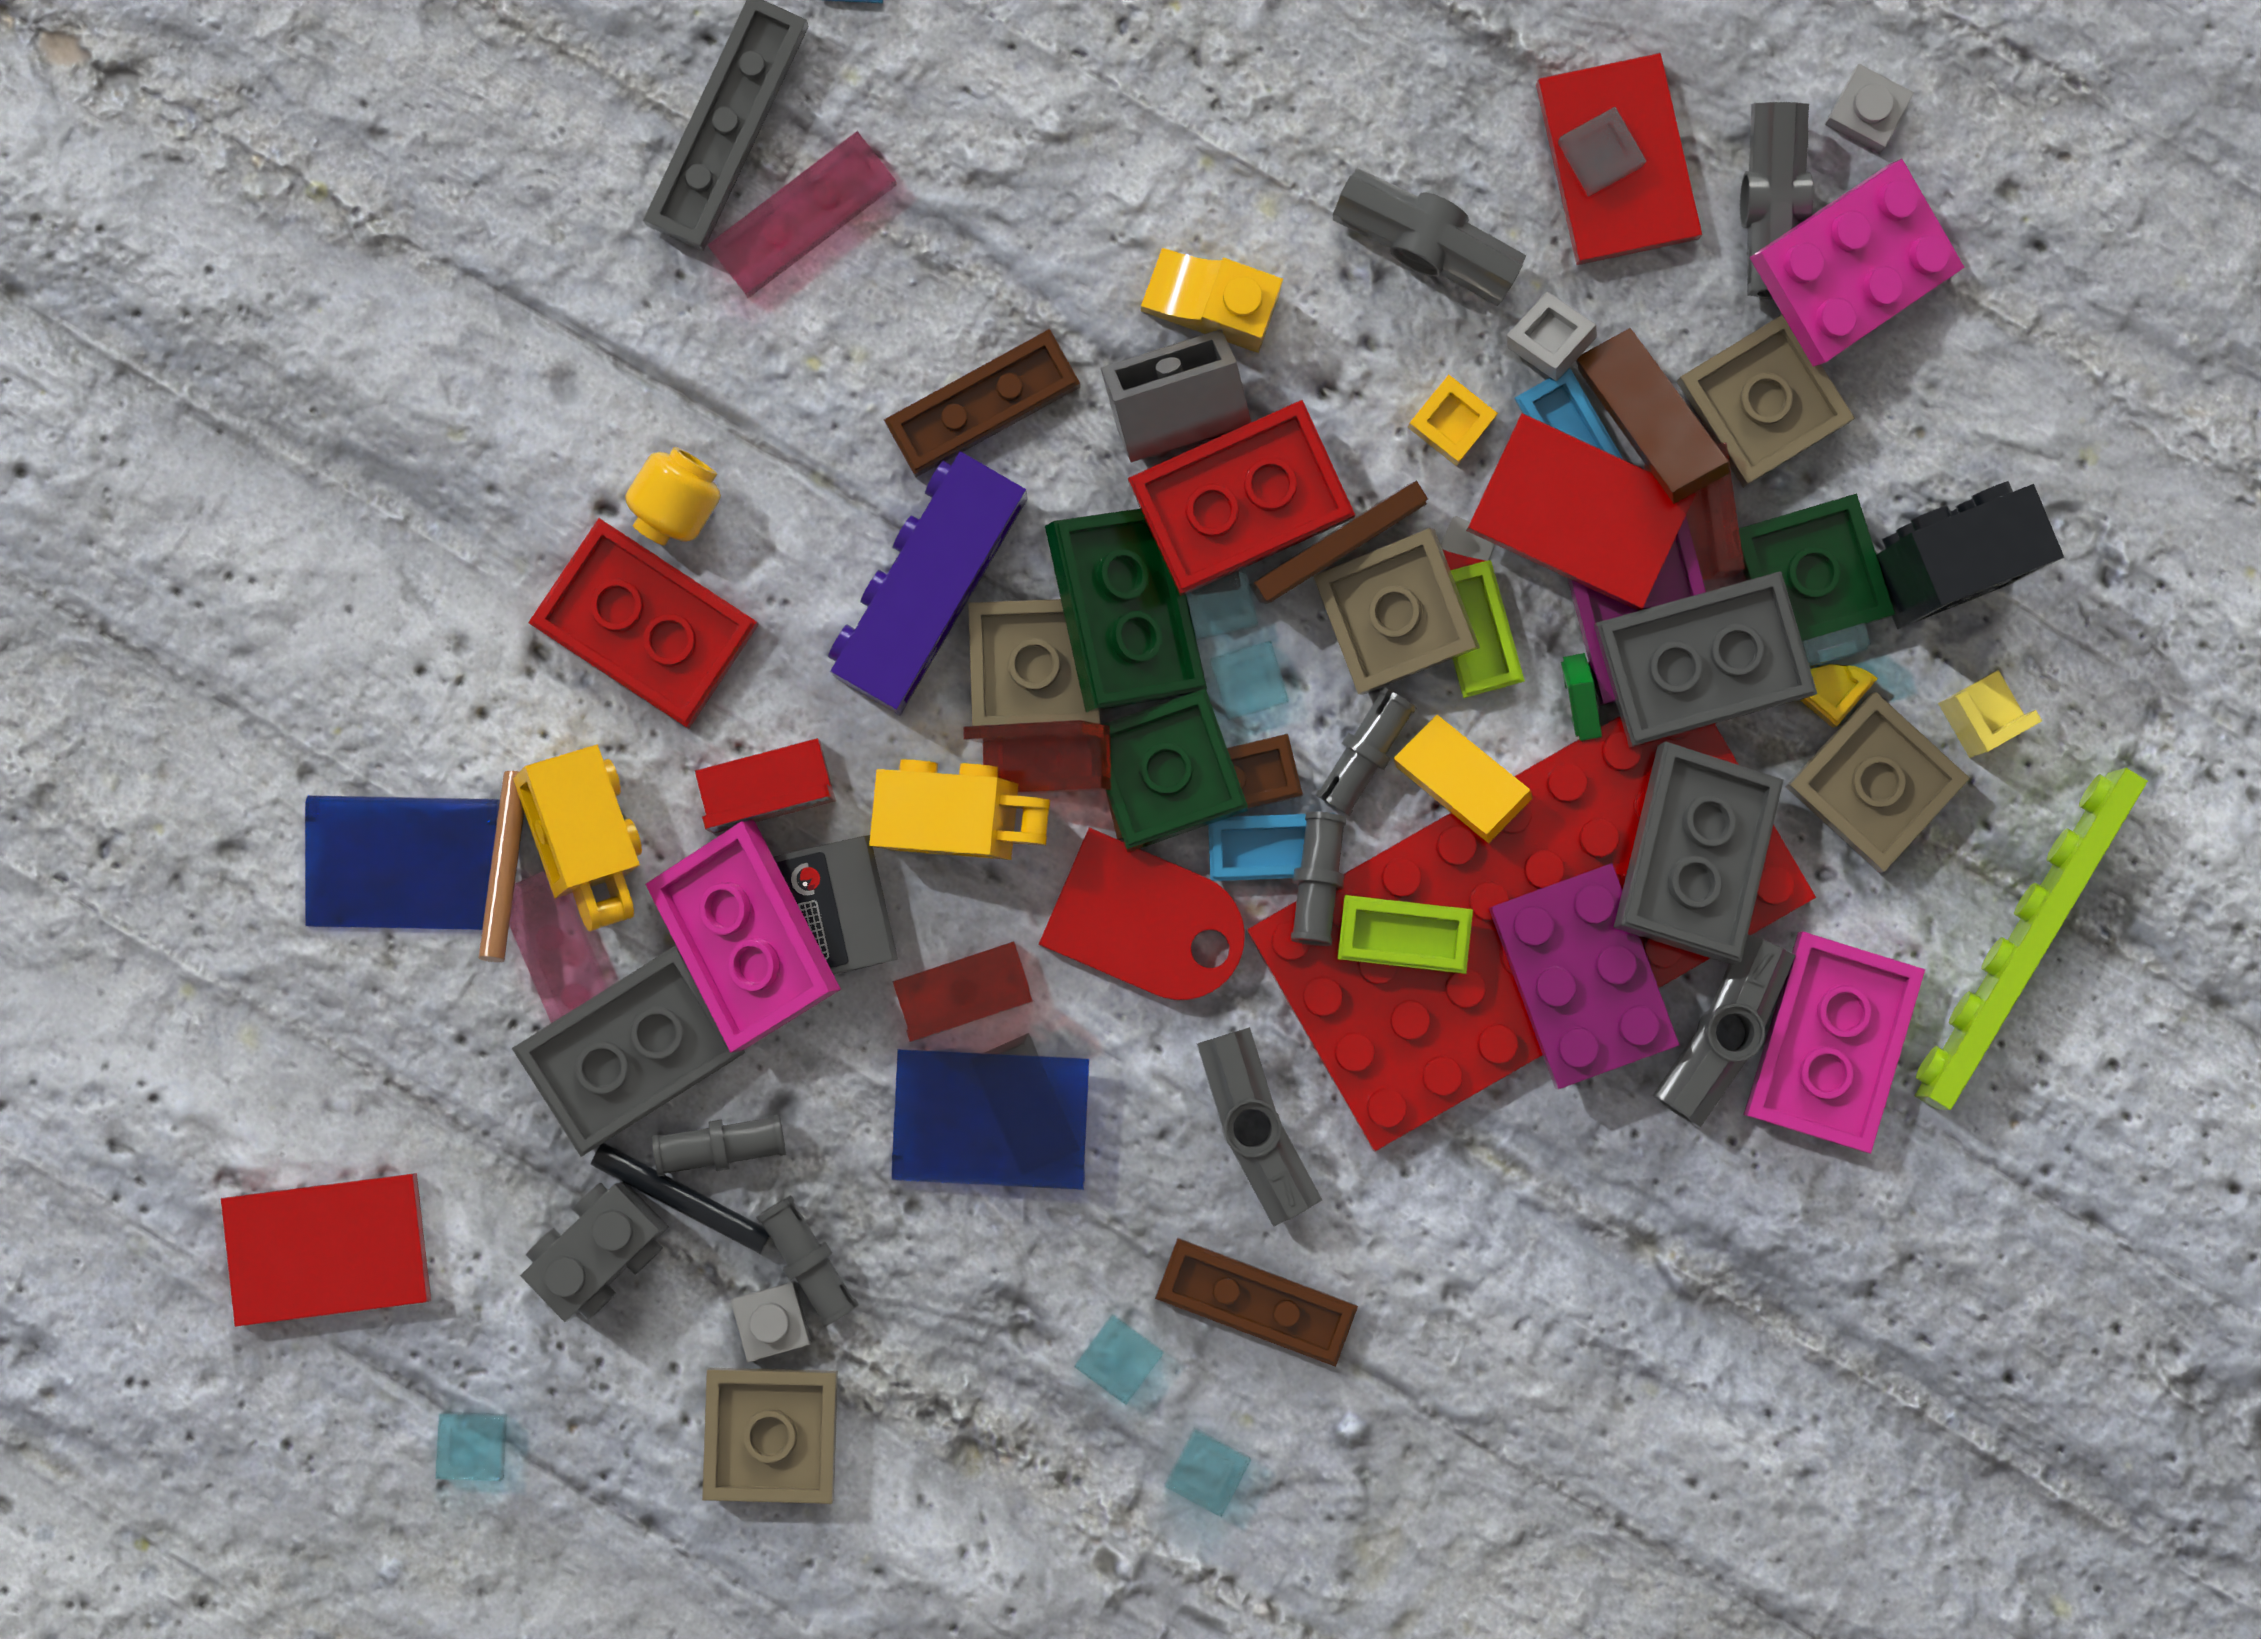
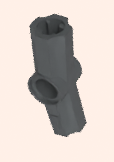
M1766 102L1751 104L1749 171H1745L1743 175L1740 193L1741 225L1743 228H1748V296H1755L1760 299H1773L1749 257L1812 216L1813 179L1811 173L1806 172L1809 104Z
M1358 167L1348 178L1333 212V221L1360 233L1368 239L1389 247L1391 254L1410 269L1431 277H1438L1441 274L1496 306L1503 301L1515 282L1526 258L1525 254L1468 223V215L1449 200L1427 192L1416 196Z
M1747 935L1742 961L1735 965L1728 964L1709 1010L1699 1020L1697 1032L1657 1088L1653 1097L1681 1118L1689 1121L1696 1127H1702L1745 1062L1757 1054L1762 1047L1765 1038V1025L1794 960V954L1766 940ZM1728 1014L1740 1019L1745 1029L1744 1041L1740 1047L1733 1051L1722 1047L1716 1035L1718 1023Z
M1250 1027L1197 1043L1222 1125L1225 1141L1232 1149L1272 1226L1289 1220L1322 1201L1318 1190L1281 1124L1279 1114L1276 1112ZM1249 1109H1257L1263 1112L1268 1118L1270 1125L1269 1134L1266 1139L1255 1146H1246L1240 1143L1233 1131L1237 1116Z

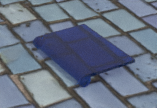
M308 795L305 802V926L482 930L500 800Z
M898 1049L892 1180L1084 1190L1090 1059Z

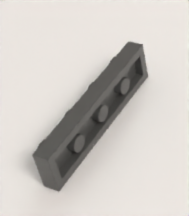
M746 0L644 216L643 221L647 227L704 251L809 28L807 19L764 0Z

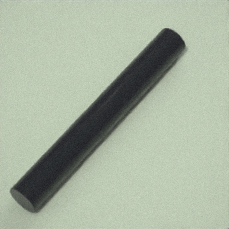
M606 1143L599 1146L590 1165L759 1254L762 1253L770 1238L765 1228L760 1224L666 1175L658 1176L657 1170Z

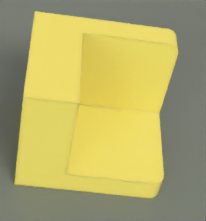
M1999 670L1938 703L1969 758L1989 752L2042 722L2036 710L2026 714L2023 713Z

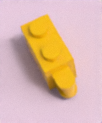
M596 744L524 766L513 780L554 898L573 893L580 916L588 931L633 918L634 907L624 876L640 865L637 856L642 853V845L635 824L629 818L624 820L616 796L620 795L621 786L618 773L610 759L603 760L599 746ZM606 883L611 898L596 902L591 887Z
M901 759L899 770H876L869 846L899 852L1012 860L1013 843L1046 845L1050 800L1018 796L1019 784L998 778V767L961 763L959 775L937 773L938 763ZM1016 808L1023 809L1021 832H1014Z

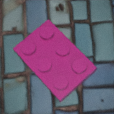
M1903 159L1888 164L1749 257L1813 367L1826 363L1965 268Z
M754 820L739 822L645 884L730 1053L745 1050L841 990Z
M1798 932L1792 954L1795 957L1780 990L1743 1115L1871 1154L1926 969L1810 933Z

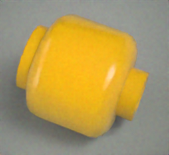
M673 447L670 454L666 452L651 454L625 495L627 506L637 516L632 526L639 533L662 546L667 544L670 537L684 542L694 540L701 532L721 498L720 490L713 482L717 476L716 471L697 457L678 447Z

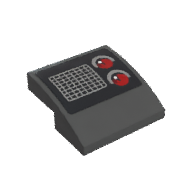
M870 835L773 857L834 975L898 960L872 846H869Z

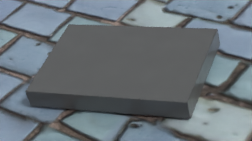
M1781 571L1601 621L1594 625L1629 748L1812 697L1817 694Z
M1666 741L1658 745L1614 928L1731 965L1740 963L1744 953L1784 779Z
M676 945L512 1048L580 1157L745 1053L744 1050L730 1053Z

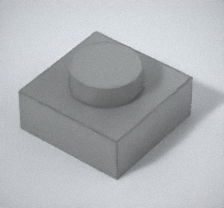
M1858 64L1847 81L1825 125L1881 153L1891 138L1914 92Z
M1546 292L1506 335L1508 349L1555 381H1558L1597 338L1596 324L1549 292Z
M795 1281L730 1300L747 1363L812 1343Z

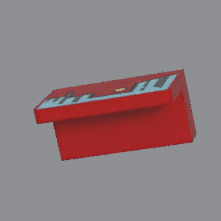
M818 738L695 770L706 813L702 817L705 830L713 834L729 830L741 821L754 820L756 823L836 801L821 742Z

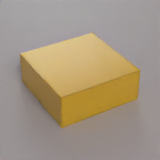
M1448 374L1411 420L1407 428L1457 466L1493 422L1498 413Z

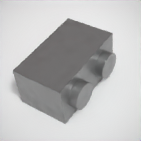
M1222 329L1100 368L1116 427L1130 462L1147 457H1160L1172 449L1206 438H1218L1234 429L1251 423L1238 365Z

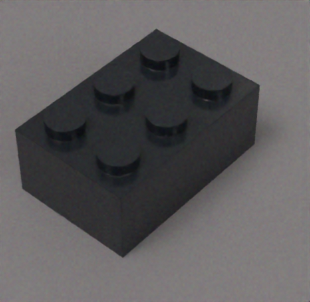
M2009 481L2000 483L1971 496L1972 499L1955 506L1956 509L1952 511L1946 505L1910 520V524L1897 529L1896 533L1882 539L1885 550L1876 556L1895 614L1892 618L1897 630L2011 585L2064 558L2034 484L2013 492Z

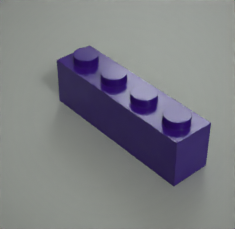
M961 451L952 465L942 461L935 470L925 490V494L932 498L920 519L911 515L906 520L892 547L900 552L888 574L881 570L875 573L860 603L868 608L855 629L848 624L844 626L828 654V658L835 661L830 672L836 679L900 716L1028 500L1025 488Z

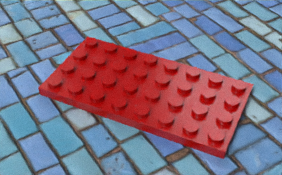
M1619 716L1601 726L1602 737L1583 741L1578 739L1514 776L1531 790L1532 800L1490 843H1487L1455 815L1449 813L1344 873L1343 889L1336 890L1331 931L1332 944L1330 946L1306 945L1291 941L1297 901L1246 930L1374 1152L1543 1055L1489 908L1611 863L1623 891L1657 746L1666 741L1739 765L1715 724L1629 748L1621 717ZM1774 824L1748 935L1756 933L1816 898ZM1344 895L1473 909L1466 974L1339 960L1338 950ZM1639 936L1658 988L1711 959Z

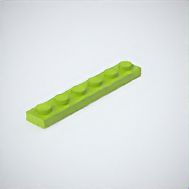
M2128 768L2108 772L2106 777L2099 774L2089 784L2079 802V807L2084 809L2085 812L2074 830L2065 829L2052 845L2046 860L2053 865L2041 885L2037 883L2031 884L2022 895L2014 911V915L2020 918L2008 940L2000 937L1987 953L1981 969L1987 972V975L1975 994L1970 991L1967 992L1954 1008L1949 1024L1955 1028L1942 1049L1938 1046L1932 1048L1921 1063L1916 1079L1922 1083L1914 1095L1916 1098L1934 1109L1951 1110L2148 780Z

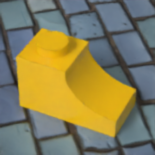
M1162 247L1141 304V312L1203 334L1222 329L1228 343L1259 353L1280 296L1283 278L1224 257L1222 260H1208L1181 254Z

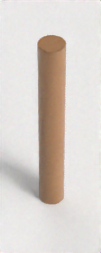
M505 771L503 774L478 957L488 962H504L524 819V809L513 780L519 771Z

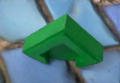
M1581 653L1563 657V662H1561L1565 689H1568L1575 736H1579L1580 741L1602 737L1594 682L1586 655Z

